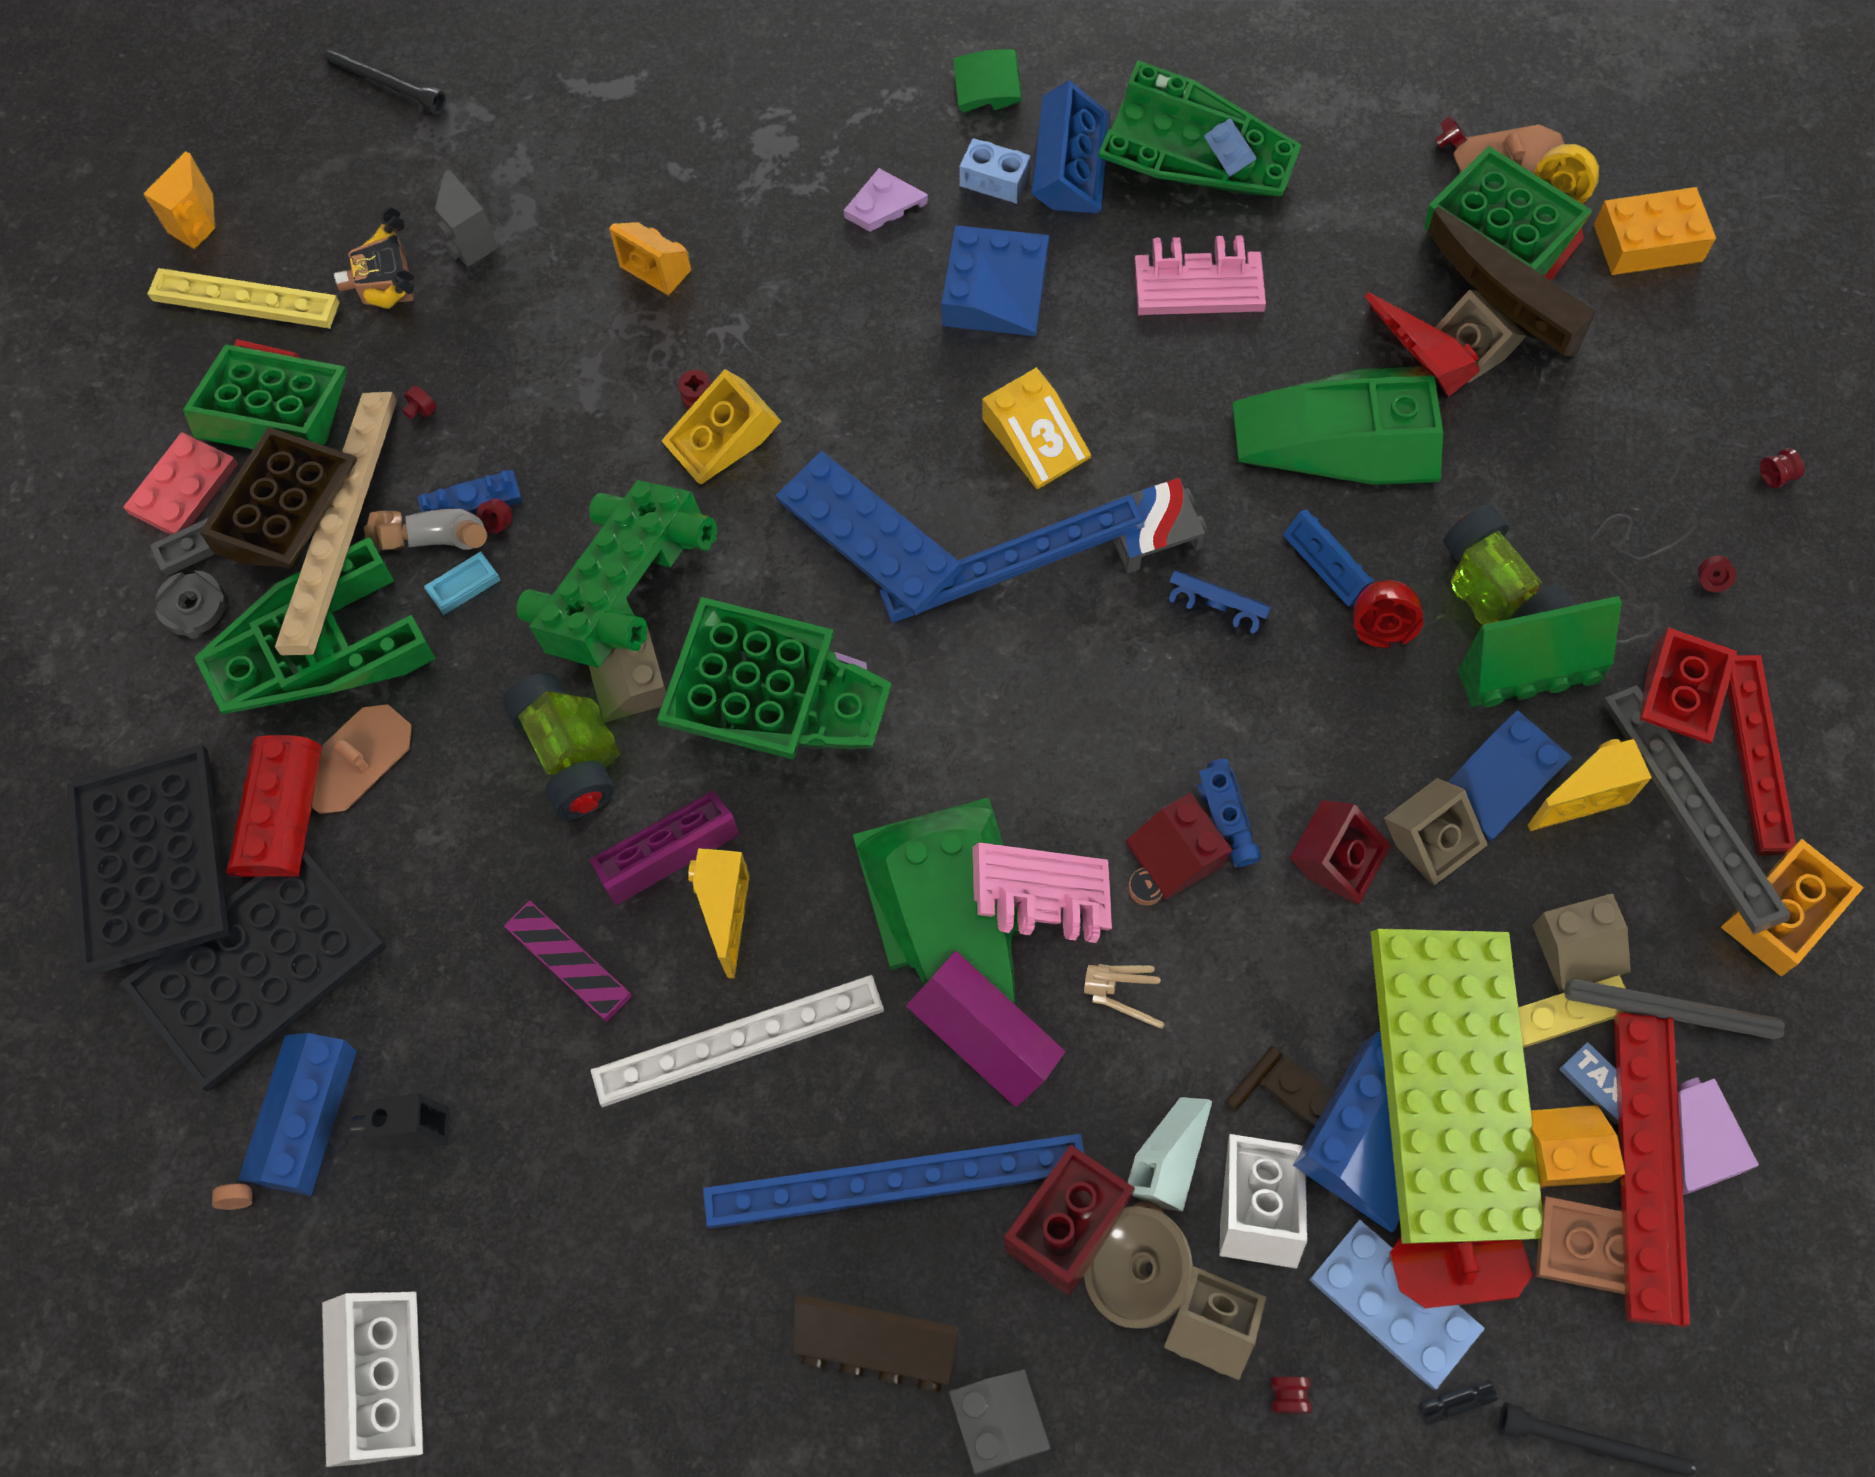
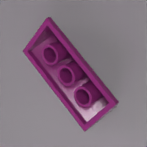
M712 790L589 859L616 906L690 864L691 860H696L698 848L714 850L739 836V832L733 815Z
M956 950L905 1005L1014 1107L1022 1103L1047 1079L1066 1052Z

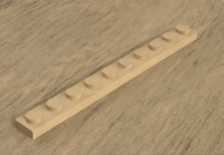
M393 392L362 393L342 451L343 453L355 456L357 462L315 529L275 645L280 655L314 654L397 403Z

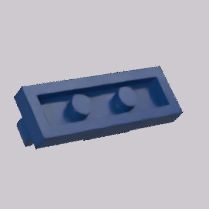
M504 470L502 473L492 476L486 475L482 479L478 478L450 486L447 489H437L436 492L426 495L423 493L417 497L421 513L440 509H463L476 516L479 505L492 498L500 499L509 506L523 502L513 470Z
M1308 510L1299 512L1284 532L1283 536L1348 607L1354 605L1362 590L1373 583L1374 579L1362 570L1363 567L1351 558L1352 556L1330 534V531L1328 529L1325 530L1318 522L1317 517H1313Z
M1179 570L1174 571L1170 579L1171 583L1179 585L1170 593V602L1174 603L1178 594L1184 592L1189 596L1186 608L1191 609L1196 603L1197 597L1195 593L1202 597L1208 598L1207 605L1222 611H1226L1227 606L1241 610V612L1234 617L1233 626L1238 627L1243 617H1249L1253 621L1250 633L1253 634L1259 629V617L1268 618L1272 606Z

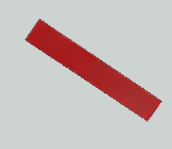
M1736 655L1727 691L1757 855H1784L1796 844L1762 657L1761 655Z

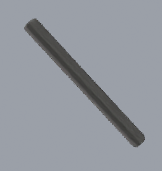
M1571 979L1565 984V998L1571 1001L1665 1019L1674 1018L1676 1021L1770 1039H1778L1784 1035L1785 1023L1781 1018L1578 979Z

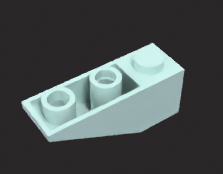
M1179 1098L1135 1155L1128 1183L1135 1187L1133 1197L1141 1201L1154 1203L1161 1209L1183 1211L1212 1105L1211 1100Z

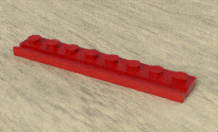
M1618 1012L1614 1016L1619 1147L1625 1174L1620 1177L1626 1321L1658 1325H1678L1685 1328L1690 1325L1674 1018L1659 1019L1656 1016Z

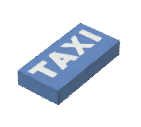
M1587 1042L1559 1070L1617 1125L1616 1069Z

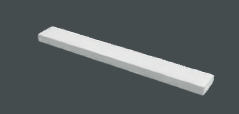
M870 975L591 1069L599 1103L602 1107L882 1013L884 1008L873 976Z

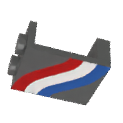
M1180 478L1131 493L1143 518L1145 527L1112 539L1128 574L1140 570L1141 558L1143 556L1188 541L1192 542L1195 551L1202 549L1204 536L1207 535V527L1203 517L1197 516L1193 508L1194 499L1190 489H1184ZM1119 497V498H1116V499H1113V500L1106 501L1105 504H1107V503H1109V502H1112V501H1114V500L1120 499V498H1122V497Z

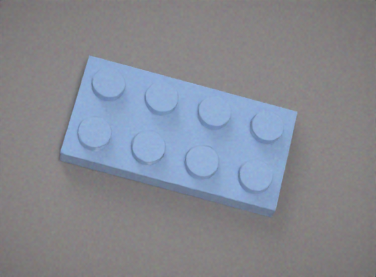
M1359 1220L1309 1281L1432 1390H1436L1485 1328L1459 1305L1425 1309L1399 1292L1389 1254L1392 1247Z

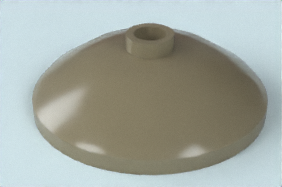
M1137 1206L1124 1208L1091 1266L1084 1274L1088 1294L1096 1308L1107 1319L1123 1327L1150 1328L1168 1320L1184 1302L1192 1280V1256L1188 1242L1181 1229L1172 1219L1157 1210ZM1149 1262L1153 1266V1271L1150 1275L1146 1273V1266Z

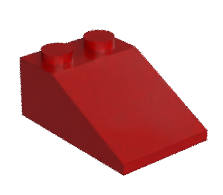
M1668 627L1653 648L1645 676L1640 720L1711 744L1737 651Z

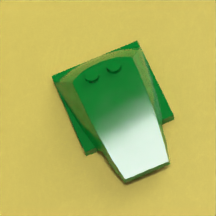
M701 597L657 721L661 726L790 759L795 758L798 747L873 748L891 692L892 683L852 663L845 664L837 660L836 654L830 651L834 639L833 629Z
M989 797L853 834V840L890 970L910 965L911 968H915L924 986L956 950L1016 1005L1011 940H1013L1012 936L1020 934V931H1018L1017 906H1014L1013 928L1010 933H1006L998 929L996 904L994 916L978 915L977 901H974L972 847L977 843L1004 846Z

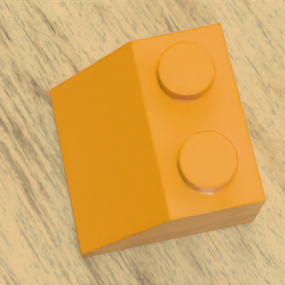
M185 151L143 194L167 233L195 249L215 229L213 193L190 153Z
M638 222L618 223L610 226L609 230L619 266L669 296L691 271L688 252L685 247L678 242L673 243L662 237L656 229L647 228Z
M1598 1105L1531 1111L1532 1133L1540 1188L1608 1183L1625 1174L1617 1134Z

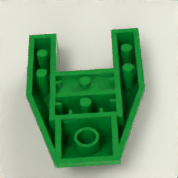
M370 537L348 548L314 654L280 655L275 648L300 572L276 583L194 657L222 714L334 693L406 675L436 659L412 615L351 646L348 645L332 613L394 582L390 571Z

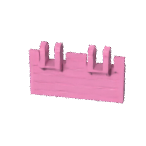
M1243 235L1235 237L1233 242L1235 256L1225 257L1224 237L1216 236V265H1212L1211 253L1184 254L1185 266H1182L1180 237H1173L1172 258H1162L1161 239L1153 238V266L1149 267V255H1135L1138 315L1263 312L1266 300L1261 252H1247V264H1245Z
M977 843L972 847L974 901H977L978 915L992 917L995 915L996 904L999 931L1010 933L1012 930L1014 906H1017L1018 931L1024 935H1031L1035 922L1061 923V912L1065 939L1076 940L1078 938L1081 927L1080 914H1082L1085 941L1096 943L1100 938V930L1112 929L1108 860L987 843Z

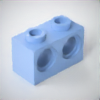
M973 138L959 166L960 186L1017 203L1030 176V155Z

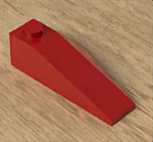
M1370 292L1364 296L1370 307L1421 366H1424L1435 376V382L1448 397L1480 372L1475 362L1479 357L1469 344L1466 343L1462 347L1455 338Z

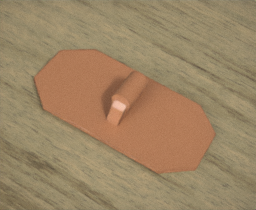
M1533 125L1468 137V141L1458 147L1453 155L1461 173L1481 152L1490 146L1534 173L1539 160L1552 148L1564 144L1560 133L1541 125Z
M388 704L361 708L322 745L312 808L319 814L346 811L410 750L412 725Z

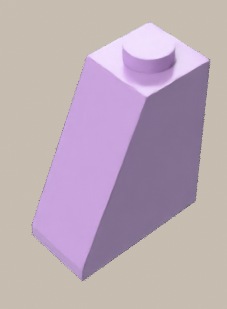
M1697 1077L1679 1084L1677 1088L1679 1090L1678 1111L1683 1195L1745 1173L1759 1166L1715 1078L1701 1083Z

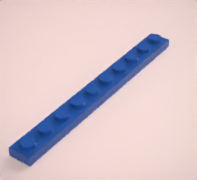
M1081 1134L706 1187L703 1188L706 1224L708 1229L1044 1181L1070 1145L1084 1153Z

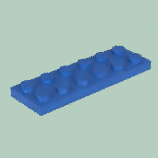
M820 451L775 495L779 503L916 616L963 570L962 564L823 451Z

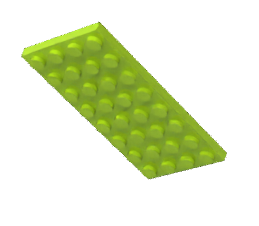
M1376 929L1371 931L1402 1244L1541 1239L1543 1208L1532 1133V1117L1509 932Z

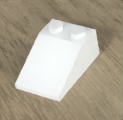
M1233 1134L1229 1135L1220 1218L1219 1256L1291 1268L1298 1267L1307 1243L1306 1174L1295 1168L1293 1163L1303 1148L1302 1145Z

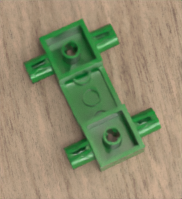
M637 480L625 497L601 492L592 499L589 508L590 519L594 524L603 527L554 594L528 589L518 599V618L523 622L531 624L529 627L546 654L600 668L613 648H624L637 652L640 650L643 642L645 643L647 640V624L642 617L634 615L626 600L627 596L651 563L671 567L683 549L698 548L703 551H709L710 546L717 539L716 521L712 517L701 514L691 491Z

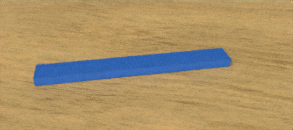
M1130 494L958 560L962 564L963 570L921 612L1144 528V521L1133 495ZM884 589L880 590L892 623L914 615Z

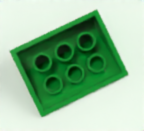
M1488 146L1428 205L1424 229L1428 231L1433 212L1439 206L1527 266L1532 267L1542 276H1545L1591 216L1592 210Z
M225 344L183 411L192 435L197 439L254 449L267 427L324 446L330 434L347 370L345 366Z
M1620 596L1482 625L1458 669L1470 706L1483 705L1484 707H1493L1506 699L1516 697L1517 700H1526L1535 696L1538 692L1550 690L1551 693H1558L1568 689L1571 685L1583 683L1584 686H1590L1601 682L1614 661L1622 604Z

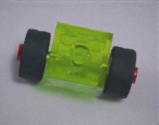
M1483 505L1464 515L1446 534L1443 543L1459 562L1451 579L1453 590L1459 598L1465 599L1473 609L1475 618L1482 625L1576 605L1571 597L1567 595L1566 591L1558 584L1548 586L1537 593L1542 582L1505 539L1504 536L1509 530V524L1493 505Z
M553 673L534 674L512 685L505 692L502 704L511 724L517 730L526 731L546 774H555L545 788L546 795L555 814L561 819H575L590 814L606 804L614 794V785L605 768L619 757L620 753L614 743L615 738L613 734L607 729L600 715L599 706L591 698L568 695L560 678Z

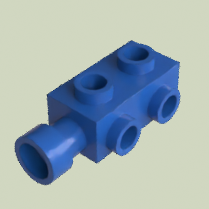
M1228 759L1212 761L1207 764V769L1199 771L1202 782L1197 783L1203 803L1208 802L1212 815L1208 817L1225 841L1231 843L1233 850L1230 854L1234 867H1244L1262 860L1258 844H1254L1252 840L1253 832L1250 826V819L1247 816L1234 771L1229 766Z

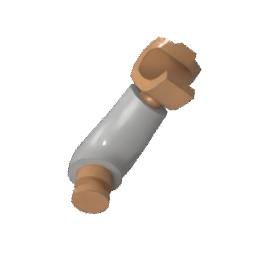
M440 509L405 516L406 524H402V516L398 511H376L370 513L368 524L364 526L365 539L370 537L377 550H404V540H408V547L453 545L469 550L481 547L487 539V532L483 522L476 515L463 509Z

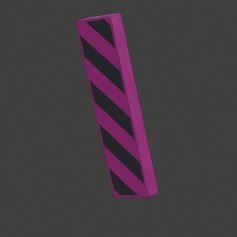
M530 900L504 925L507 931L606 1023L632 997L626 988Z

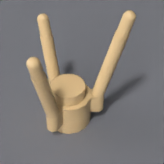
M1088 965L1084 993L1093 995L1092 1003L1109 1006L1155 1027H1164L1162 1021L1107 997V994L1114 995L1116 982L1159 984L1161 981L1159 977L1135 975L1139 973H1152L1155 970L1154 966Z

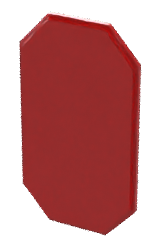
M1400 1237L1389 1252L1399 1292L1425 1309L1518 1298L1533 1276L1522 1240L1402 1244V1237Z

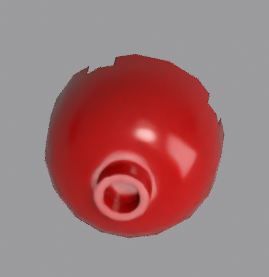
M1382 580L1370 584L1362 590L1354 604L1353 620L1357 635L1360 640L1371 646L1389 648L1390 644L1388 642H1398L1400 640L1402 645L1406 644L1418 636L1424 626L1421 601L1415 591L1403 582Z

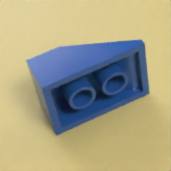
M1517 710L1487 739L1448 783L1465 789L1483 835L1492 842L1562 773L1573 757Z

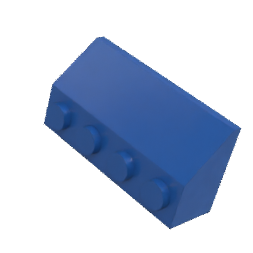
M1070 80L1042 97L1032 195L1052 210L1097 213L1101 211L1106 161L1099 158L1098 153L1109 129L1110 112Z
M310 1033L285 1035L237 1181L312 1196L355 1059L356 1049L342 1039Z

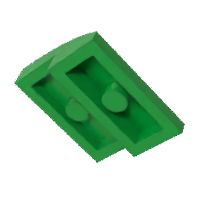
M986 50L953 58L957 100L962 113L990 103L994 110H998L1023 101L1018 57L1015 50Z

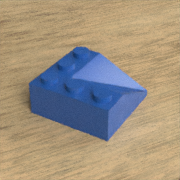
M955 225L941 303L942 326L1036 336L1048 261L1049 235Z

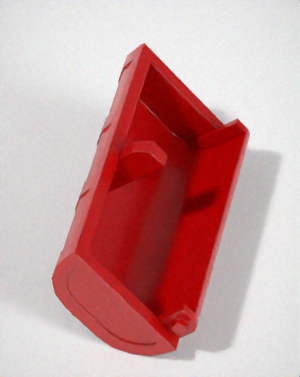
M267 735L254 738L246 779L243 785L238 819L235 825L230 859L226 870L229 876H299L322 753V746L316 741L292 735Z

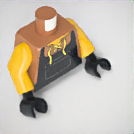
M391 207L384 209L381 214L382 225L374 236L361 247L350 251L351 270L334 274L340 292L355 288L363 304H371L386 309L391 308L396 302L414 300V286L411 284V281L414 280V275L409 273L405 251L397 234L394 232V230H403L405 226L404 221L398 218L400 216L399 211Z

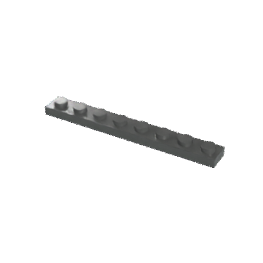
M1638 685L1605 697L1604 706L1625 739L1627 741L1635 740L1655 785L1752 933L1756 934L1788 921L1791 913L1668 730L1640 720L1643 693Z

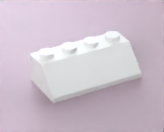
M416 1292L345 1293L323 1302L326 1467L366 1464L422 1455L423 1441Z

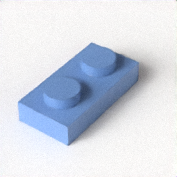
M1231 118L1217 125L1212 131L1204 135L1207 143L1229 177L1256 160L1255 155Z

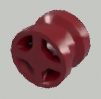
M690 370L682 374L678 381L681 399L687 409H690L711 385L709 377L705 372Z
M1792 448L1781 450L1777 456L1770 455L1763 458L1759 466L1763 480L1769 487L1774 489L1784 486L1787 480L1795 481L1800 479L1805 471L1801 456Z
M1270 1378V1386L1275 1391V1400L1271 1403L1273 1413H1312V1404L1307 1399V1391L1311 1388L1310 1378Z

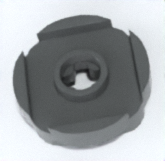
M194 571L196 574L190 573L187 575L183 572L175 574L168 578L158 589L155 598L158 602L157 610L155 609L156 616L169 631L178 635H186L189 638H198L212 628L228 609L229 604L225 598L223 588L213 576L203 571ZM198 598L192 608L186 609L187 606L184 602L187 599L193 601Z

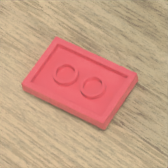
M181 432L123 508L128 514L172 535L192 526L238 463L234 457Z

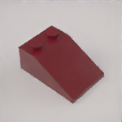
M1070 1145L1004 1236L1005 1251L1070 1296L1100 1251L1133 1195L1135 1187Z

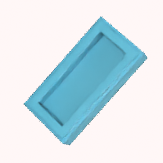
M479 552L428 583L424 588L444 616L499 582L500 578L484 554Z

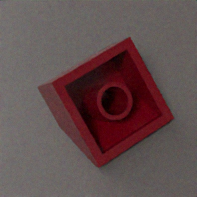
M1191 793L1161 809L1125 842L1142 868H1145L1163 893L1162 896L1165 900L1222 868L1232 852L1231 847Z
M1322 800L1290 856V860L1308 879L1355 904H1360L1391 845L1355 804Z

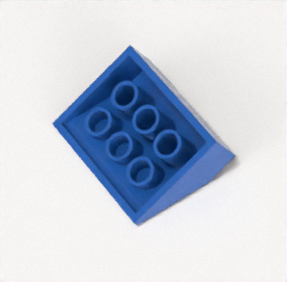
M1377 1031L1362 1043L1293 1166L1388 1231L1393 1232L1400 1217L1381 1033Z

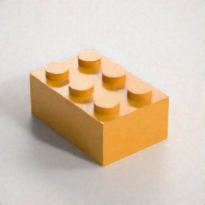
M1697 187L1605 200L1594 222V227L1611 275L1703 262L1716 239Z
M1803 839L1788 850L1766 875V878L1791 913L1789 920L1753 934L1736 909L1721 926L1723 930L1780 976H1783L1801 962L1864 888Z

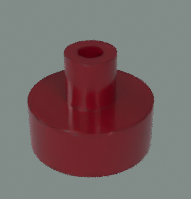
M1451 115L1440 122L1444 132L1434 138L1440 148H1443L1450 142L1458 148L1468 141L1466 135Z
M413 385L404 393V398L408 404L402 409V412L409 419H412L417 413L428 418L437 409L431 397L416 385Z
M492 498L480 504L477 509V517L483 522L484 528L488 533L497 534L507 529L512 522L510 506L500 499Z
M1724 556L1709 557L1698 568V578L1702 586L1708 591L1721 592L1731 587L1735 582L1736 570L1731 561Z

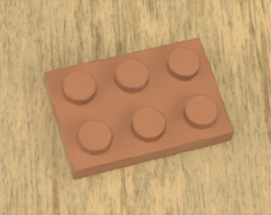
M1544 1197L1542 1199L1543 1219L1541 1239H1538L1535 1277L1625 1294L1622 1211Z

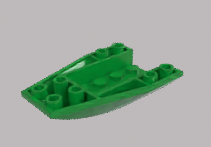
M1137 60L1112 129H1108L1098 157L1159 179L1240 194L1283 196L1301 144L1197 81ZM1229 118H1231L1256 157V160L1230 177L1204 137L1214 127L1224 123Z
M1424 366L1357 369L1254 395L1232 403L1238 462L1372 485L1439 482L1441 479L1443 427L1435 376Z

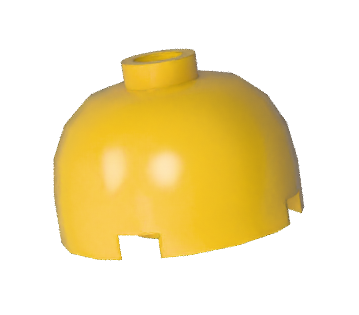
M1562 144L1549 150L1539 160L1533 174L1579 203L1585 204L1597 186L1599 165L1594 155L1585 147L1577 144Z

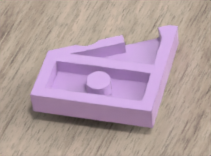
M878 168L844 209V217L860 227L872 231L883 226L886 221L904 216V210L916 204L920 207L925 206L928 202V194Z

